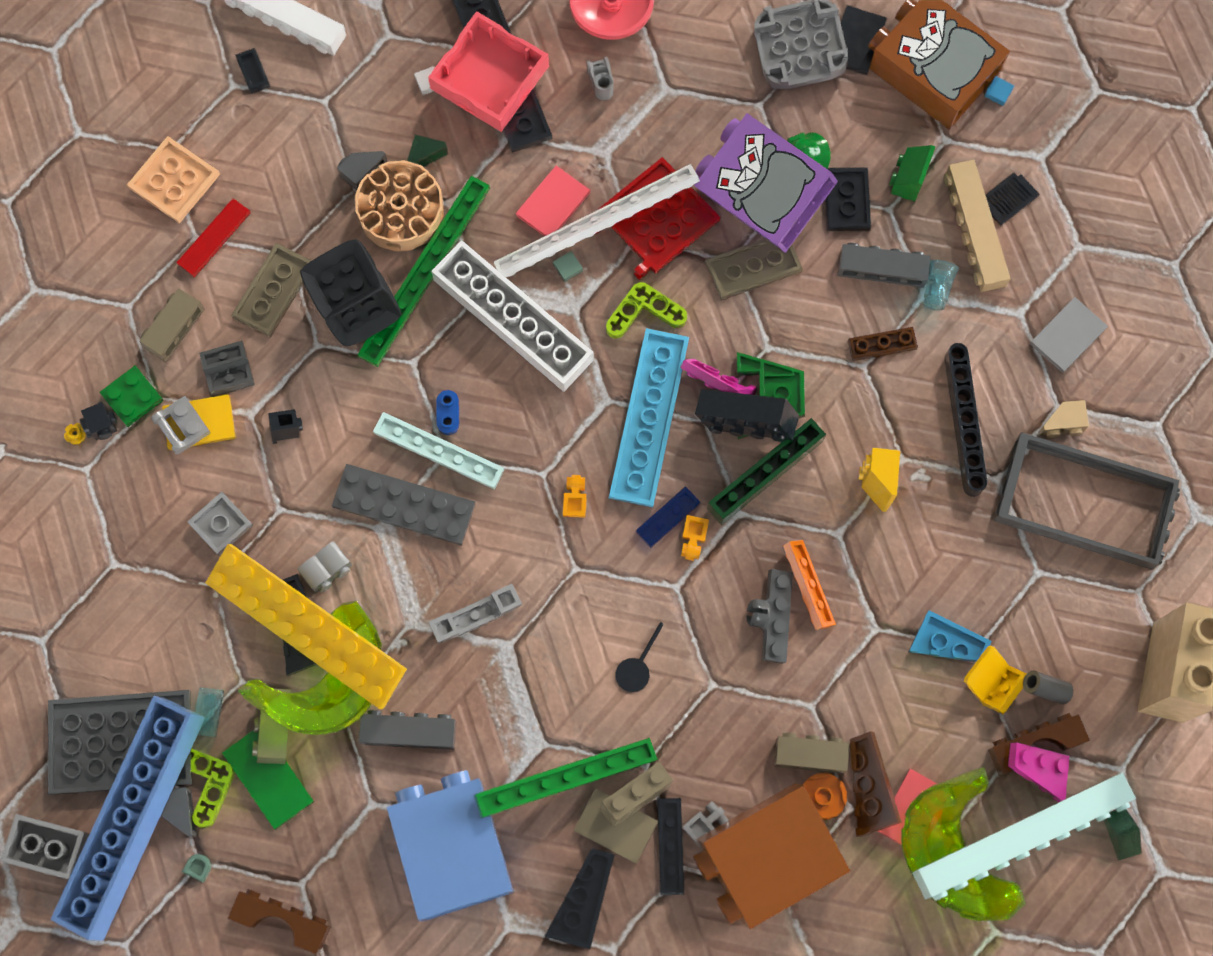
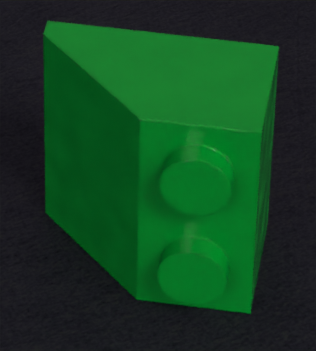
M936 146L907 147L905 154L899 155L896 164L897 167H900L898 174L893 172L889 185L893 186L891 194L913 202L916 201Z

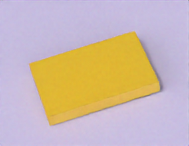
M229 394L189 401L211 432L192 446L236 439ZM164 405L162 406V409L164 410L170 405ZM172 416L166 419L179 440L183 441L186 439ZM166 437L167 447L169 450H172V444Z

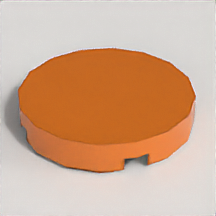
M817 773L810 776L803 783L822 820L837 817L843 811L847 802V791L840 779L830 773Z

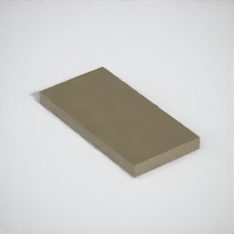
M765 238L705 260L721 301L800 273L803 270L793 245L784 253Z
M275 243L232 313V318L271 338L303 285L300 270L311 260Z

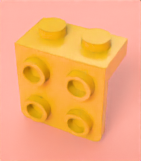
M990 645L967 673L964 682L984 706L1004 715L1023 689V681L1027 673L1009 666L997 649Z

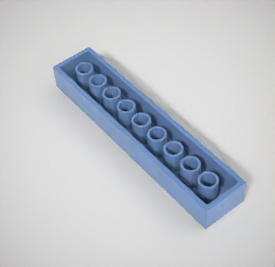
M153 696L50 920L87 940L104 941L205 720L204 716L170 700Z

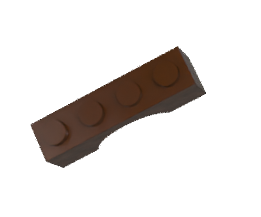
M1067 713L1057 717L1058 722L1052 725L1047 721L1035 726L1037 730L1031 733L1026 729L1014 734L1015 739L1007 741L1005 737L993 742L994 747L988 749L998 775L1001 776L1014 771L1008 767L1010 743L1031 746L1036 741H1048L1057 745L1062 751H1066L1090 741L1079 714L1071 717V714Z
M247 889L246 893L239 891L227 919L249 928H254L266 918H281L289 924L293 931L294 946L320 955L331 929L330 926L325 925L327 920L313 915L312 919L303 916L305 911L291 906L290 910L281 907L283 902L270 897L268 901L260 899L261 894Z

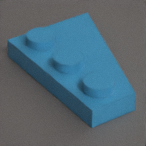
M928 610L908 652L976 662L992 641Z

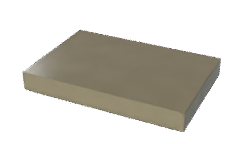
M595 788L574 831L637 864L658 821L637 811L613 828L600 810L602 801L610 795Z

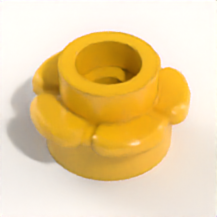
M80 423L69 424L65 428L64 439L67 442L76 445L85 440L86 433Z

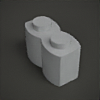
M333 541L321 549L315 556L305 561L297 570L315 593L319 591L323 593L332 586L331 582L335 578L339 577L341 579L350 572L349 568L352 564Z

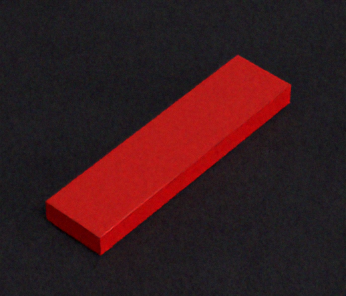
M232 198L176 262L177 265L195 278L251 214L250 210Z

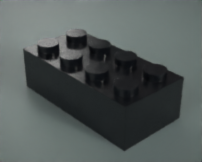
M701 389L695 415L701 420V423L712 433L722 434V432H729L737 437H742L745 434L755 439L768 437L778 442H785V440L793 441L799 419V414L787 399L707 389Z

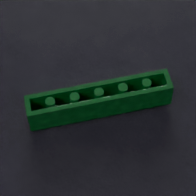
M810 418L795 431L793 441L785 440V442L777 445L710 500L707 510L722 526L824 441L826 433Z

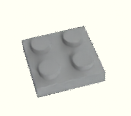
M223 492L219 493L188 521L192 528L218 556L223 553L227 544H233L253 526Z

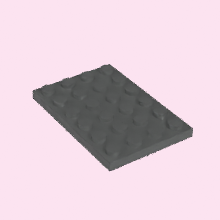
M179 690L48 700V794L60 795L110 791L153 696L170 700L191 710V691ZM191 750L174 786L192 785Z

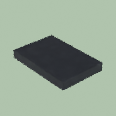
M849 5L846 6L841 20L846 48H848V64L846 69L864 75L868 74L874 52L868 46L875 34L885 26L887 17Z
M868 167L828 168L838 182L825 199L827 231H870L871 212Z

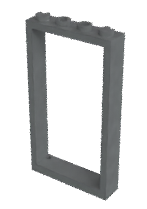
M1021 432L1015 441L994 521L1152 570L1159 564H1162L1165 555L1162 549L1170 536V530L1167 529L1169 522H1172L1175 515L1173 505L1180 495V488H1178L1180 480ZM1026 448L1165 490L1148 557L1009 515Z

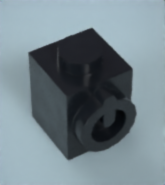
M102 402L81 410L83 418L79 420L88 438L94 437L96 441L105 440L111 437L112 433L117 432L114 425L118 423L113 411H108V408Z

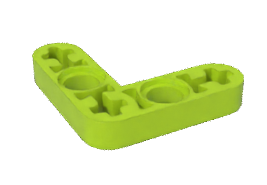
M639 282L631 288L608 319L606 332L612 338L618 339L622 337L643 308L673 328H681L686 324L687 312L683 307L648 284ZM637 290L640 292L645 290V296L637 297ZM661 300L666 306L663 310H656L653 307V303ZM630 305L635 309V312L632 315H625L622 309ZM680 313L682 320L674 321L672 314L678 315ZM621 318L623 321L620 323V330L612 331V324L617 325Z
M191 749V752L195 753L191 759V772L208 778L192 818L198 827L208 828L214 824L233 781L235 771L229 763ZM200 758H206L208 761V766L203 771H199L196 768V762ZM213 765L219 769H224L227 766L228 776H223L220 779L221 775L219 773L211 771ZM212 788H217L220 791V796L218 800L212 802L208 799V792ZM203 803L215 806L214 810L208 809L207 816L210 817L209 820H204L201 823L202 819L199 818V814H204L207 809L206 806H203Z

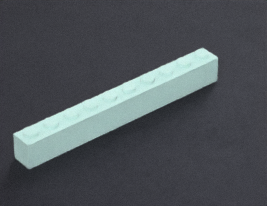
M1120 773L912 872L924 898L933 897L934 901L947 896L946 890L952 887L957 891L969 885L967 880L973 877L977 881L988 876L987 870L995 867L997 871L1010 865L1008 860L1014 857L1019 861L1029 856V850L1035 847L1037 851H1040L1050 846L1049 841L1054 838L1060 841L1071 836L1069 831L1074 828L1079 832L1091 826L1089 821L1095 818L1097 822H1100L1110 817L1109 812L1114 809L1120 812L1131 807L1129 802L1135 800L1136 797L1124 774Z

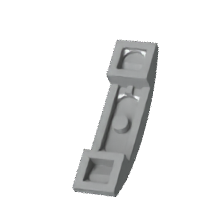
M510 584L491 593L490 596L451 614L449 612L428 623L437 642L441 643L494 621L518 608L522 603L513 584Z

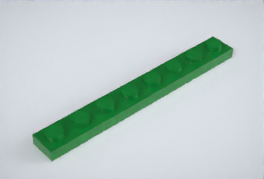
M650 738L477 793L474 795L482 819L655 762L658 759Z

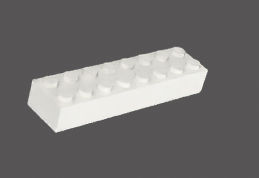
M462 240L431 271L433 280L563 392L594 361V352Z

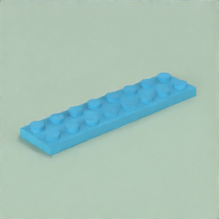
M647 328L645 330L609 499L652 508L654 506L683 370L680 367L683 360H685L689 337Z

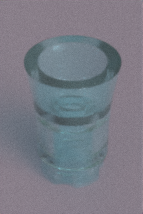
M942 260L930 261L928 281L924 294V307L936 311L945 309L954 279L959 270L957 265Z

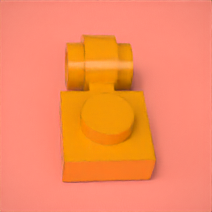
M572 475L567 477V490H571L572 493H564L563 517L586 518L587 494H580V491H585V477Z
M690 515L686 516L682 539L690 541L683 543L681 556L685 557L686 560H699L701 546H697V542H705L709 519Z

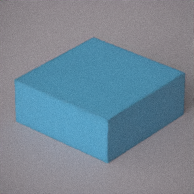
M995 76L984 97L1004 106L1014 85Z

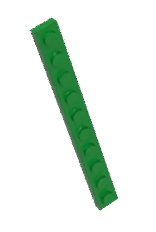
M472 175L470 176L394 296L401 311L400 318L382 331L367 338L358 353L359 358L378 368L433 280L431 271L453 249L489 192V184Z

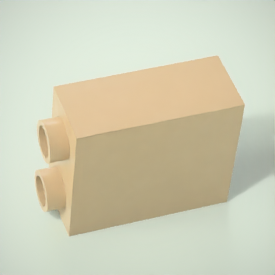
M1188 602L1153 623L1137 712L1182 723L1213 711V609Z

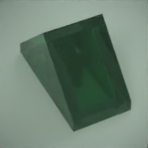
M415 135L407 161L425 167L448 155L447 145L443 141Z
M1127 809L1117 812V810L1109 812L1111 816L1104 819L1118 861L1142 854L1140 828Z

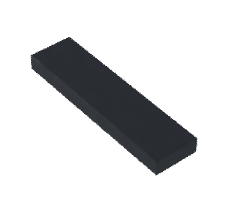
M681 798L657 799L660 895H684Z

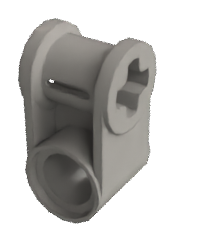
M608 57L595 62L586 61L588 76L592 82L595 96L599 100L610 99L613 96V77ZM605 85V86H608V87H607V88H601L600 86Z

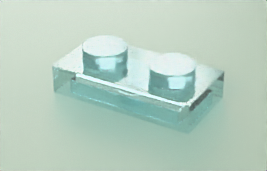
M199 687L195 713L204 716L205 720L198 735L217 736L224 696L223 690Z

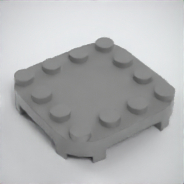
M809 0L774 9L770 5L763 8V12L754 21L755 39L763 74L773 89L796 88L831 80L845 73L848 64V48H846L838 8L835 3L833 4L829 0Z

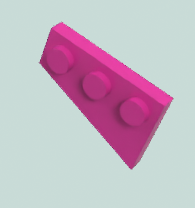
M696 359L683 360L680 367L687 371L686 374L689 377L701 379L705 382V386L711 389L755 395L757 387L751 384L748 387L738 384L739 379L733 376L719 375L720 371Z
M1010 743L1008 767L1026 780H1031L1037 784L1040 790L1048 792L1058 803L1066 799L1070 756L1020 743Z

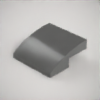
M243 341L199 353L211 397L255 385Z

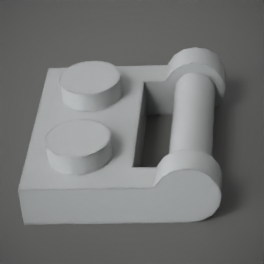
M183 396L164 410L156 412L151 417L154 424L159 425L172 444V450L175 454L182 453L211 433L186 396ZM172 416L186 439L180 441L166 419Z

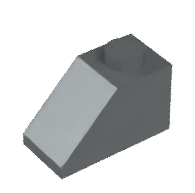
M383 151L351 153L339 162L337 170L339 176L357 191L361 180L367 174H370L373 170L379 168V165L388 161Z
M187 787L173 789L161 816L190 837L197 836L196 825L192 818L194 812L192 790Z

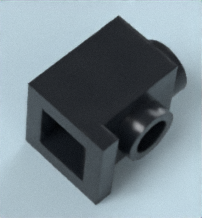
M295 409L268 413L273 444H277V441L299 438V431H303L301 417L297 418Z

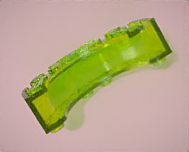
M357 601L342 603L332 611L331 615L381 650L380 646H382L378 632ZM328 672L316 685L297 693L275 690L257 679L246 682L237 690L250 704L281 726L308 735L328 734L342 730L360 719L372 705Z
M984 767L965 772L925 789L912 801L905 813L904 828L901 830L902 849L911 874L966 847L961 834V817L967 803L988 788L989 783ZM990 873L988 876L977 881L974 877L967 880L969 885L957 891L952 887L946 890L947 896L934 901L945 910L949 908L960 913V917L976 921L1010 920L1026 904L1022 890L1016 883L1000 879Z

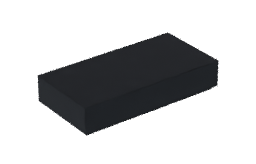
M255 48L235 55L250 94L271 87Z

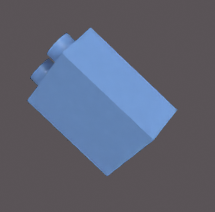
M468 771L457 772L441 778L443 790L425 795L422 785L400 790L395 793L398 804L387 807L418 921L430 920L514 893L492 815L481 819L474 798L475 794L484 791L483 784L479 778L471 781Z

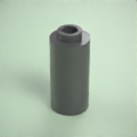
M1035 670L1028 672L1023 681V688L1027 693L1059 704H1067L1073 697L1074 690L1070 682Z

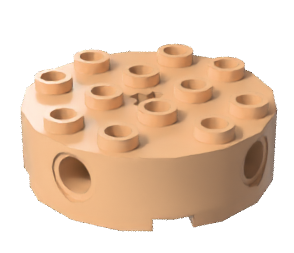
M405 160L389 161L379 165V168L373 170L361 180L355 195L356 214L365 235L379 247L388 250L409 251L428 243L444 218L442 191L435 178L421 165Z

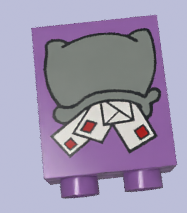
M746 113L741 121L735 118L727 124L720 138L725 144L717 155L713 157L709 154L701 160L695 170L699 182L694 186L709 199L786 253L838 181L828 169Z

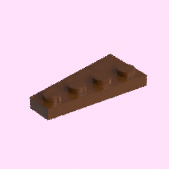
M870 731L851 738V764L855 780L853 782V792L856 795L854 810L858 826L856 828V837H862L902 822L875 733Z

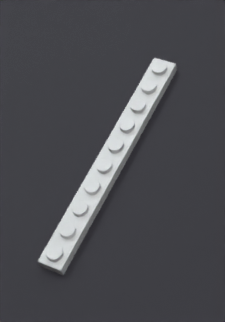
M691 164L494 261L496 269L504 277L513 276L516 272L526 267H531L536 262L546 257H551L556 252L566 247H571L584 238L591 237L595 233L609 228L645 208L652 207L655 203L665 198L672 197L683 189L692 187L695 183L699 182V178Z

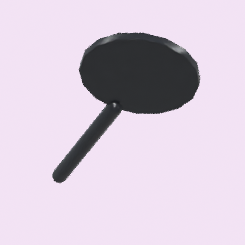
M660 622L639 659L628 658L617 666L615 672L616 681L623 690L638 692L648 684L650 673L643 660L662 629L663 622Z

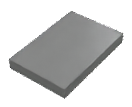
M1074 297L1030 342V345L1064 373L1108 326Z

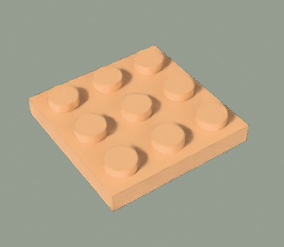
M167 136L129 181L127 186L130 190L180 224L219 177L220 173Z

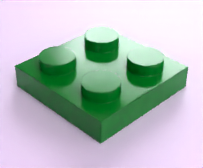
M136 365L99 392L127 427L131 426L163 401V398Z

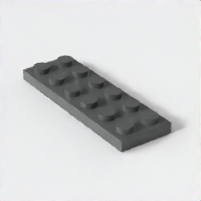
M349 464L345 466L332 503L333 508L461 546L476 505L475 501Z

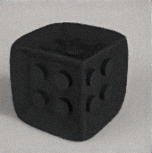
M357 239L344 242L310 261L300 270L302 281L315 307L325 319L329 330L343 346L348 347L362 342L390 326L401 316L399 305L388 284L376 268L365 246Z

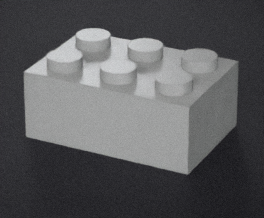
M16 814L0 861L69 880L90 833Z

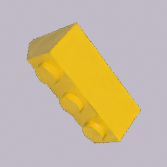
M872 448L869 455L866 454L862 466L859 467L858 480H862L861 487L881 511L887 512L897 496L900 451Z

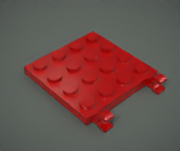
M661 157L598 208V210L676 170ZM690 187L675 193L670 198H665L655 203L650 208H645L633 216L615 223L611 228L644 261L634 269V275L638 280H641L650 270L655 274L717 224L721 217Z

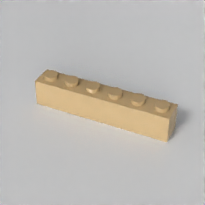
M975 160L951 164L944 174V181L946 186L950 187L951 204L956 207V221L958 226L962 228V241L965 246L967 245L969 251L968 262L971 266L973 265L975 271L974 282L976 286L979 285L981 292L1006 287L1011 278Z

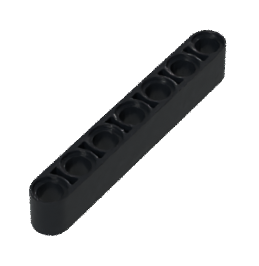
M954 343L945 355V367L962 485L967 495L975 497L980 495L986 488L988 480L969 352L964 344ZM951 353H959L961 359L954 358ZM955 374H962L964 376V380H958L955 377ZM958 395H965L967 397V401L963 402L959 400ZM961 416L969 417L971 423L963 422ZM964 437H970L974 444H967L964 441ZM967 459H974L977 466H970ZM970 480L978 481L980 488L972 487Z

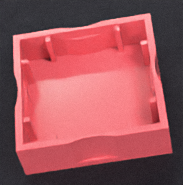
M476 12L460 33L455 45L443 56L428 76L430 89L502 132L548 69L549 56L544 51L524 39L511 35L499 24Z

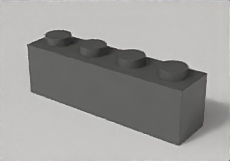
M847 243L842 245L837 276L924 288L928 281L930 255H925L923 252L918 251L908 253L903 252L901 249L885 250L879 246L863 247L857 243Z
M368 710L367 714H361L359 743L361 745L455 750L457 722L455 719H451V715L438 714L437 718H428L426 713H414V717L405 716L404 712H391V715H381V711Z

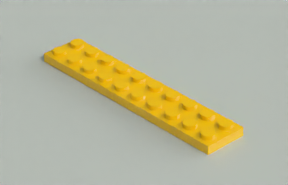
M227 544L205 582L378 709H384L407 670L232 544Z

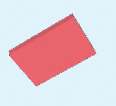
M555 166L516 212V216L545 237L561 229L590 194V189L558 166Z
M910 768L894 796L902 823L877 832L919 855L952 792Z

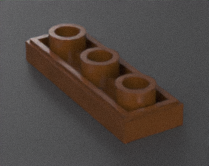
M913 327L848 339L852 361L918 349ZM880 341H884L887 345H882Z

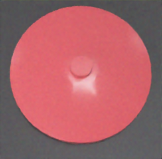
M569 0L571 13L577 24L587 33L607 40L626 38L638 32L648 22L654 7V0Z

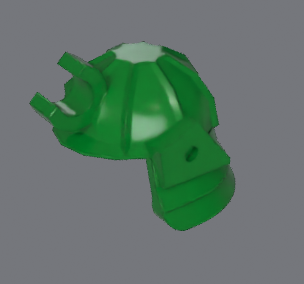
M810 132L806 134L800 133L787 139L790 144L828 169L831 152L828 142L823 136Z

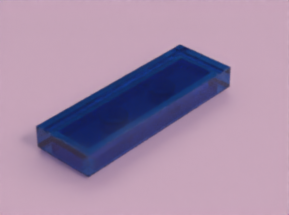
M685 486L636 530V533L652 548L687 515L695 510L701 502Z

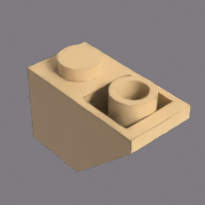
M1085 400L1062 402L1041 428L1039 436L1047 435V438H1056L1061 436L1060 434L1069 433V436L1083 434L1089 427Z

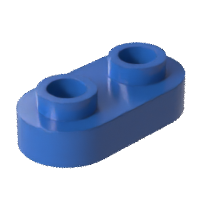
M451 390L442 391L436 399L437 427L444 435L455 434L460 426L459 398ZM445 398L452 399L448 404L443 402ZM446 419H450L452 423L450 425H445L444 421Z

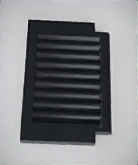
M1012 173L985 194L991 216L1000 226L1040 195L1022 174L1017 176L1015 173Z

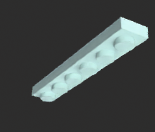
M385 412L382 413L373 430L375 435L494 490L504 472L503 467Z

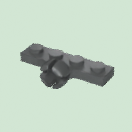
M776 569L768 570L766 599H754L748 604L747 612L753 613L752 616L746 615L748 624L760 627L764 633L762 661L781 664L787 662L793 572Z

